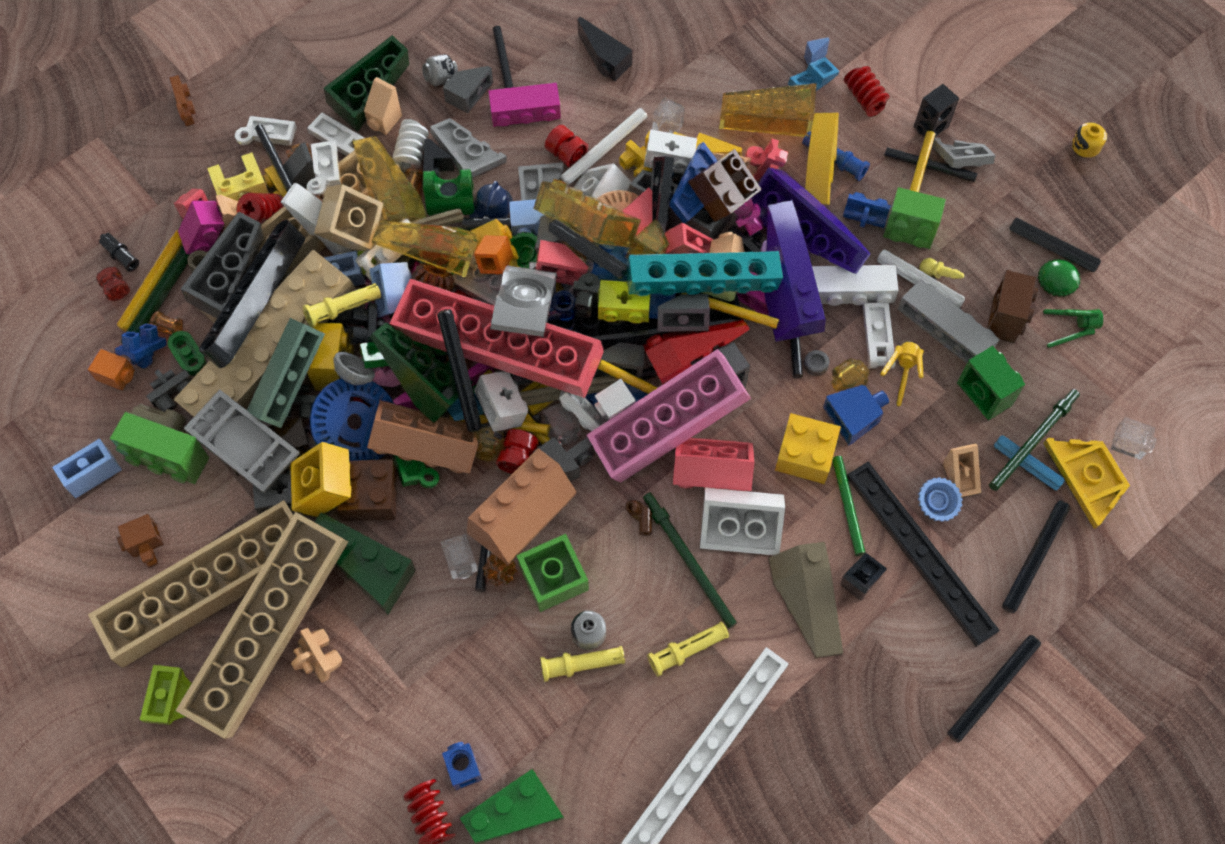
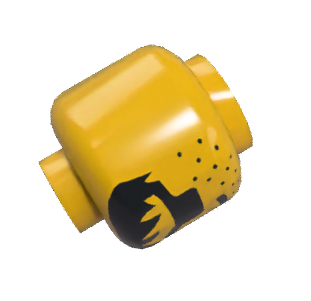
M1084 123L1078 128L1072 139V148L1074 152L1082 157H1095L1103 148L1107 140V133L1103 127L1096 123Z

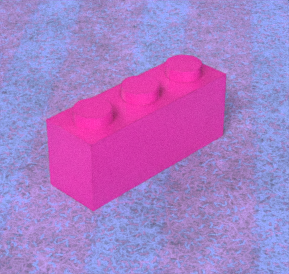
M557 83L488 90L493 127L561 119Z

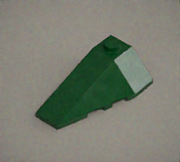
M387 323L372 333L370 338L413 404L435 423L459 399L449 361L443 363L433 357V351L428 348L424 351L415 346L412 338Z

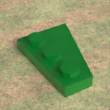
M533 769L460 818L475 844L507 836L510 833L527 828H534L551 821L564 819Z

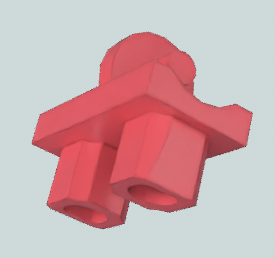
M772 138L764 150L757 146H752L747 150L745 157L752 158L750 165L757 167V171L753 175L756 181L761 179L768 167L778 169L786 163L788 152L777 148L778 140Z

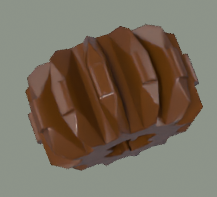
M422 263L416 266L411 277L413 280L452 292L454 287L453 275L447 272L446 269L434 266L431 263L428 265Z

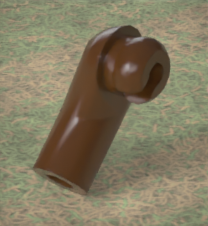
M631 499L627 501L625 510L639 522V534L642 536L652 535L651 510L638 500Z

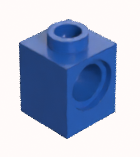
M458 742L447 747L448 751L442 753L455 790L482 781L473 750L469 743ZM459 758H467L469 764L466 769L462 771L454 769V764Z

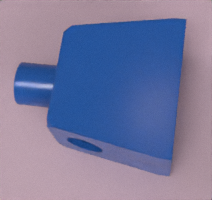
M860 385L826 396L823 408L834 425L841 426L840 434L849 446L880 423L883 416L881 407L889 404V399L882 390L872 395L865 385Z

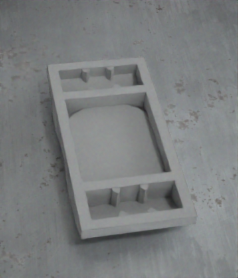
M507 265L503 272L499 294L496 297L491 329L543 337L557 273Z
M221 390L184 427L185 431L191 436L196 437L198 442L263 493L272 486L291 462L300 454L299 451Z

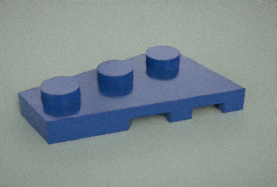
M704 142L698 145L669 203V206L682 223L688 222L704 207L688 181L717 161Z

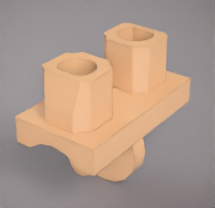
M308 628L301 630L300 634L302 637L298 640L300 647L294 649L293 652L296 658L292 661L291 665L294 670L303 668L306 674L314 671L320 682L323 683L329 680L331 672L341 666L342 658L336 650L325 655L323 654L321 648L329 645L330 641L324 629L310 632Z

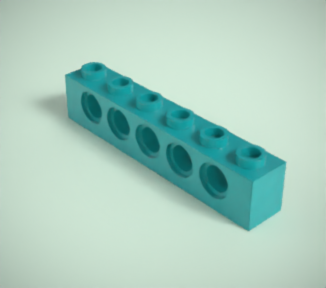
M779 251L629 255L626 264L628 266V293L638 296H647L649 294L668 296L675 293L695 295L700 292L721 294L729 291H736L738 293L762 291L768 293L777 290L783 279ZM700 273H704L709 277H704ZM675 274H680L683 276V278H680ZM650 275H656L659 278H653Z

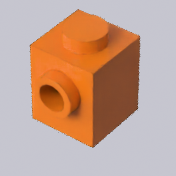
M485 235L477 246L474 256L481 274H503L505 267L513 257V253L507 236Z
M100 349L89 366L88 371L96 381L123 391L126 384L132 380L135 369L127 358Z

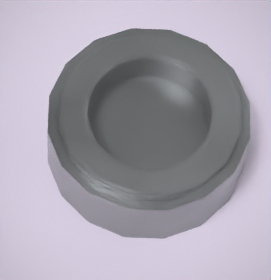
M813 350L805 357L804 369L810 375L821 376L828 370L829 357L823 351Z

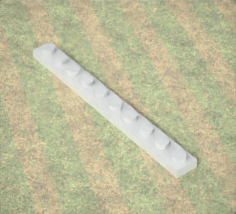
M767 647L764 649L621 844H659L788 667L789 663Z

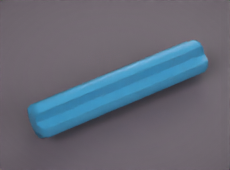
M1003 435L994 444V448L1010 459L1021 448ZM1031 454L1019 465L1055 491L1065 481L1062 476Z

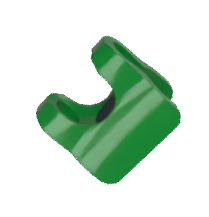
M471 169L459 170V176L452 180L440 179L436 176L435 171H423V192L426 211L429 216L454 209H461L463 215L474 213V184Z

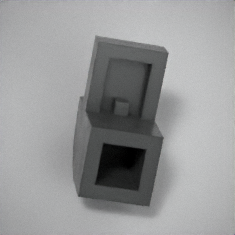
M555 437L539 447L541 451L559 463L569 481L580 477L579 465L587 464L594 455V447L588 437L567 452Z

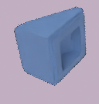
M829 37L807 42L804 55L807 65L826 56Z

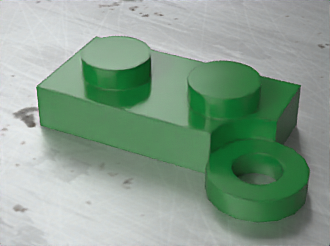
M392 454L403 487L415 485L418 482L424 488H433L438 484V472L432 468H426L424 462L417 460L406 461ZM431 475L433 481H426L424 476Z

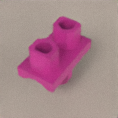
M750 198L734 211L736 214L735 222L738 227L744 225L750 236L763 229V222L759 217L761 208L758 203L753 205Z

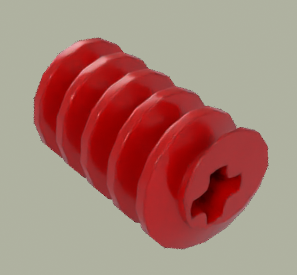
M864 66L848 72L844 76L843 81L847 84L848 89L852 91L857 102L861 104L862 109L866 111V115L874 117L883 111L890 96L885 92V88L880 86V81L875 79L876 76L871 72V68Z
M246 193L237 203V213L241 212L263 224L284 207L281 203L283 197L273 193Z
M431 779L414 786L403 796L405 802H411L407 807L408 812L415 813L411 817L412 824H419L414 830L415 834L423 835L418 840L419 844H441L455 836V834H446L445 832L452 824L442 823V819L448 815V812L438 811L445 804L444 801L434 800L441 793L440 790H431L430 788L437 782L436 779Z

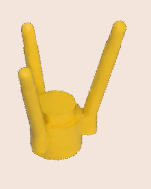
M905 342L901 346L897 345L894 354L880 373L881 376H885L897 358L900 366L904 368L896 403L898 407L902 404L909 369L917 364L918 377L920 379L924 377L922 360L924 350L920 349L913 342Z

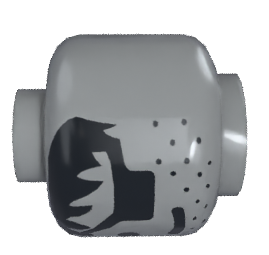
M442 54L428 57L422 66V71L427 82L433 86H441L458 71V67L450 56Z
M583 611L576 615L571 623V636L574 643L584 650L598 648L606 638L604 618L594 611Z

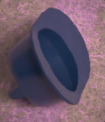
M494 181L493 184L484 185L477 192L474 201V213L470 214L469 218H484V215H489L490 218H507L510 212L509 202L513 201L511 194L499 186L497 181Z

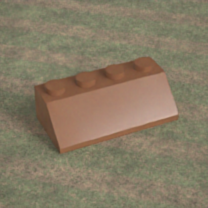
M380 400L367 448L372 449L378 454L389 453L397 455L406 461L417 460L424 462V464L430 467L441 466L449 468L454 473L460 474L465 472L470 474L478 447L479 431L469 432L465 422L454 421V419L443 416L433 423L420 410Z
M538 448L468 517L467 534L509 565L516 555L542 531L577 492L559 463Z

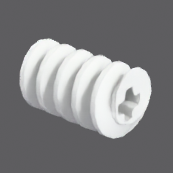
M405 119L401 122L392 158L403 172L420 169L425 139L429 136L428 130L412 119Z

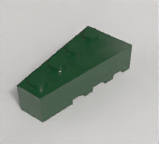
M391 35L323 88L326 103L358 132L366 122L364 109L374 79L377 77L394 85L409 66L408 49Z
M320 513L314 523L348 541L334 566L341 570L350 581L356 584L366 596L389 615L416 571L412 560L341 522Z

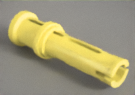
M373 283L337 298H323L322 302L312 306L304 305L303 314L308 325L315 327L318 322L329 318L331 320L336 319L339 313L380 299L381 292L376 283Z
M719 622L717 625L678 644L671 642L667 648L655 654H647V658L652 670L659 677L663 671L675 665H683L684 659L729 638V633L725 625Z
M619 646L617 648L573 656L570 653H563L560 657L549 659L540 657L544 682H548L549 678L565 675L569 678L574 675V672L625 664L623 648Z

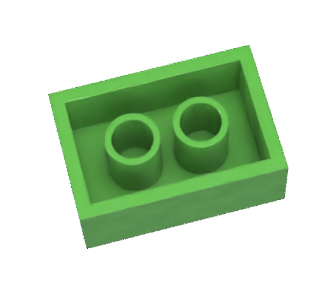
M128 412L124 413L110 437V440L116 446V450L125 456L124 460L129 464L137 467L142 464L155 474H169L173 480L183 484L186 481L196 484L210 458L196 437Z

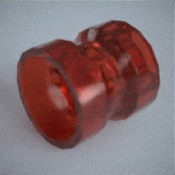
M108 267L97 274L96 280L100 287L104 288L103 293L108 300H121L130 292V288L126 281L123 280V276L118 268Z

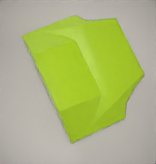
M153 665L140 721L170 725L173 721L186 717L176 711L192 684L185 677L182 668Z

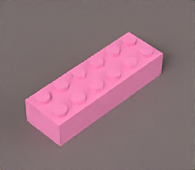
M717 349L587 434V437L610 477L621 483L751 398L725 356Z

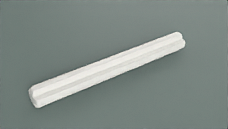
M642 108L636 110L560 176L563 183L567 186L570 185L647 118Z

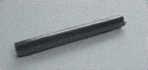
M451 309L441 310L437 317L466 427L469 432H476L480 428L481 420L453 312Z
M1059 500L1055 504L1002 604L1004 610L1010 613H1015L1018 610L1071 509L1068 503Z
M1029 635L948 731V736L957 743L963 740L1041 646L1040 640L1033 635Z

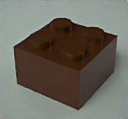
M1006 270L994 293L987 329L991 330L1000 340L1015 343L1018 336L1024 334L1027 323L1030 324L1034 309L1030 308L1031 302H1035L1038 288L1035 287L1036 277Z
M393 459L349 461L351 498L338 505V512L342 520H396L397 469Z

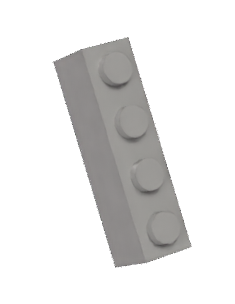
M922 279L902 297L898 310L965 363L992 345L995 348L999 341V338L991 330L984 328L976 322L972 315L963 312L952 300L945 298L936 291L934 286L927 284Z

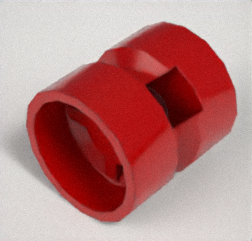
M565 125L556 126L549 133L544 144L547 151L555 157H559V160L569 168L581 159L589 149L588 144L580 137L574 136V133Z
M520 429L508 430L503 442V446L506 449L500 450L496 466L512 475L537 449L539 440L531 433Z

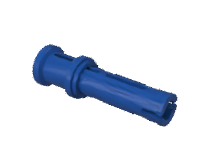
M811 131L807 133L808 136L805 135L802 144L809 147ZM837 148V158L834 160V163L837 164L838 169L849 172L855 176L857 181H860L867 173L870 162H863L853 156V152H844Z

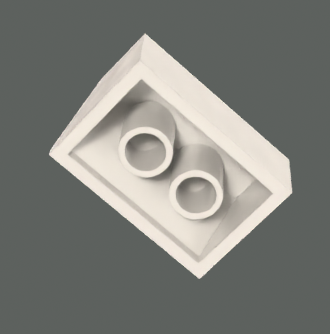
M614 163L587 169L579 178L555 219L567 220L572 224L577 233L585 237L584 221L591 204L607 192L615 190L627 191L631 181Z
M705 488L700 549L765 555L779 554L785 513L784 495Z

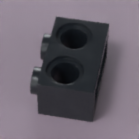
M941 84L923 97L913 127L924 137L927 131L934 132L936 137L950 126L959 97L944 84Z

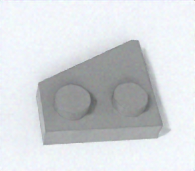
M934 138L932 148L949 166L956 169L964 166L980 167L986 164H993L996 156L984 144L955 140L954 145L943 144L940 138Z
M563 163L519 166L521 201L551 198L564 171Z

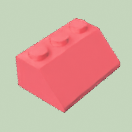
M690 438L675 448L673 485L687 489L695 486L737 491L752 490L754 471L753 443Z

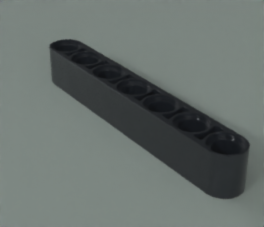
M288 219L281 221L275 226L199 347V351L218 368H223L232 361L305 242V236Z

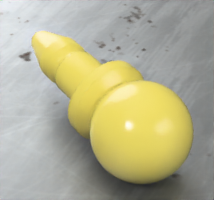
M932 258L924 259L919 265V270L930 277L934 276L937 279L941 276L952 279L964 278V274L957 269L945 267L943 262H937Z

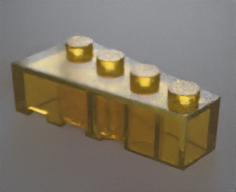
M817 83L723 93L719 129L800 137L808 136L807 133L812 131L815 114Z
M553 179L552 182H541L533 209L553 220L558 219L574 231L596 243L632 248L641 219L606 205L594 197L586 196L581 190L572 187L568 188L566 187L567 183Z

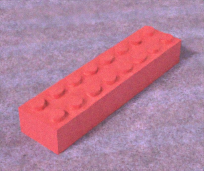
M413 279L409 280L389 324L412 338L413 341L446 351L437 314L441 310L451 309L464 358L583 398L586 397L604 353L600 340L546 323L543 337L491 329L493 305Z

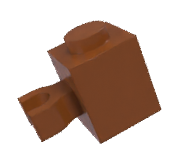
M149 514L117 526L120 533L117 541L123 552L127 551L133 558L140 556L142 562L146 563L148 568L159 564L153 550L163 546L164 543L156 522Z

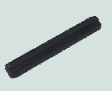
M1015 218L1010 226L1011 231L1092 272H1095L1101 263L1099 258L1020 218Z
M554 219L553 222L549 223L548 230L550 233L616 277L623 278L627 275L628 266L558 219Z

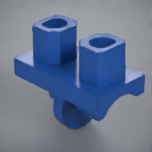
M855 192L853 195L849 194L843 217L860 221L859 227L864 228L865 223L884 228L891 205H888L887 200L878 198L874 201L866 199L862 193Z
M151 324L139 326L140 337L139 333L136 332L122 334V345L115 348V354L128 356L133 365L141 368L150 366L154 351L167 346L166 338L159 337L157 326Z

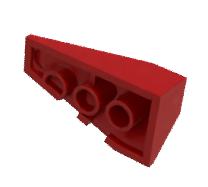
M744 320L711 325L709 326V331H678L666 333L662 336L657 334L650 337L646 341L647 344L643 345L663 384L691 367L693 360L705 358L714 350L713 347L716 345L719 347L725 346L750 330Z

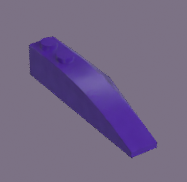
M768 167L758 182L762 190L751 198L753 205L758 203L761 208L759 217L763 225L767 228L768 205L792 200L807 250L841 268L857 274L871 253L836 216L785 171Z
M791 200L768 205L766 252L779 251L783 275L778 289L765 293L769 316L779 319L777 328H772L775 342L825 332L826 319L809 253L793 202Z

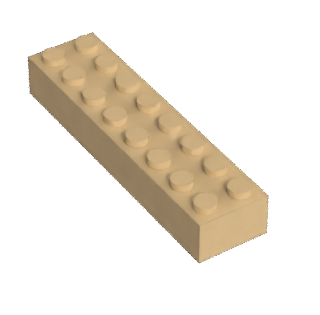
M312 250L274 291L232 361L223 368H218L209 361L174 400L195 417L208 401L221 390L247 410L289 319L292 318L309 326L303 314L304 305L312 306L322 302L323 298H337L357 289L346 275L315 250ZM329 319L323 320L318 323H326Z
M285 500L88 614L111 660L121 668H124L246 595L293 517Z
M295 512L176 711L224 739L233 737L348 541Z

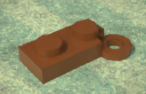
M179 75L169 77L181 120L184 121L185 126L195 124L192 115L196 114L192 100L188 101L187 98L191 96L187 83L182 84Z

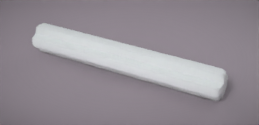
M883 250L879 254L877 261L880 264L896 265V273L913 284L922 279L927 284L934 286L936 291L945 298L952 300L958 308L964 303V296L889 251Z

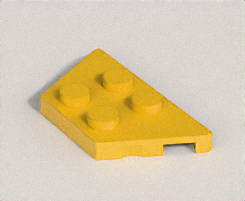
M1054 438L1046 439L1043 443L1091 525L1094 529L1098 528L1130 487V484L1103 441L1090 440L1089 442L1070 439L1068 442L1054 441Z

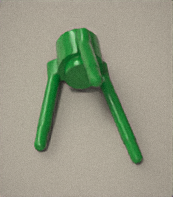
M1044 309V314L1077 316L1078 326L1084 329L1078 333L1047 344V347L1051 348L1086 335H1094L1095 329H1100L1103 326L1104 318L1100 309Z

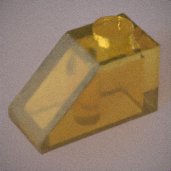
M652 221L633 238L625 258L628 259L629 255L666 254L669 242L659 221Z

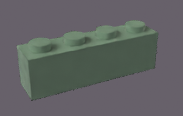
M292 318L289 319L247 408L250 414L259 420L279 428L282 427L325 333Z

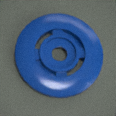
M338 379L328 384L317 395L311 408L310 429L316 445L325 442L348 449L349 461L381 459L385 454H378L372 449L367 448L379 401L394 404L391 397L381 386L373 381L365 385H353L343 379ZM350 397L363 399L371 407L368 408V406L358 401L350 402ZM351 414H356L361 419V426L357 430L351 429L347 424V419ZM338 437L349 443L358 442L360 447H351L342 444L338 441Z

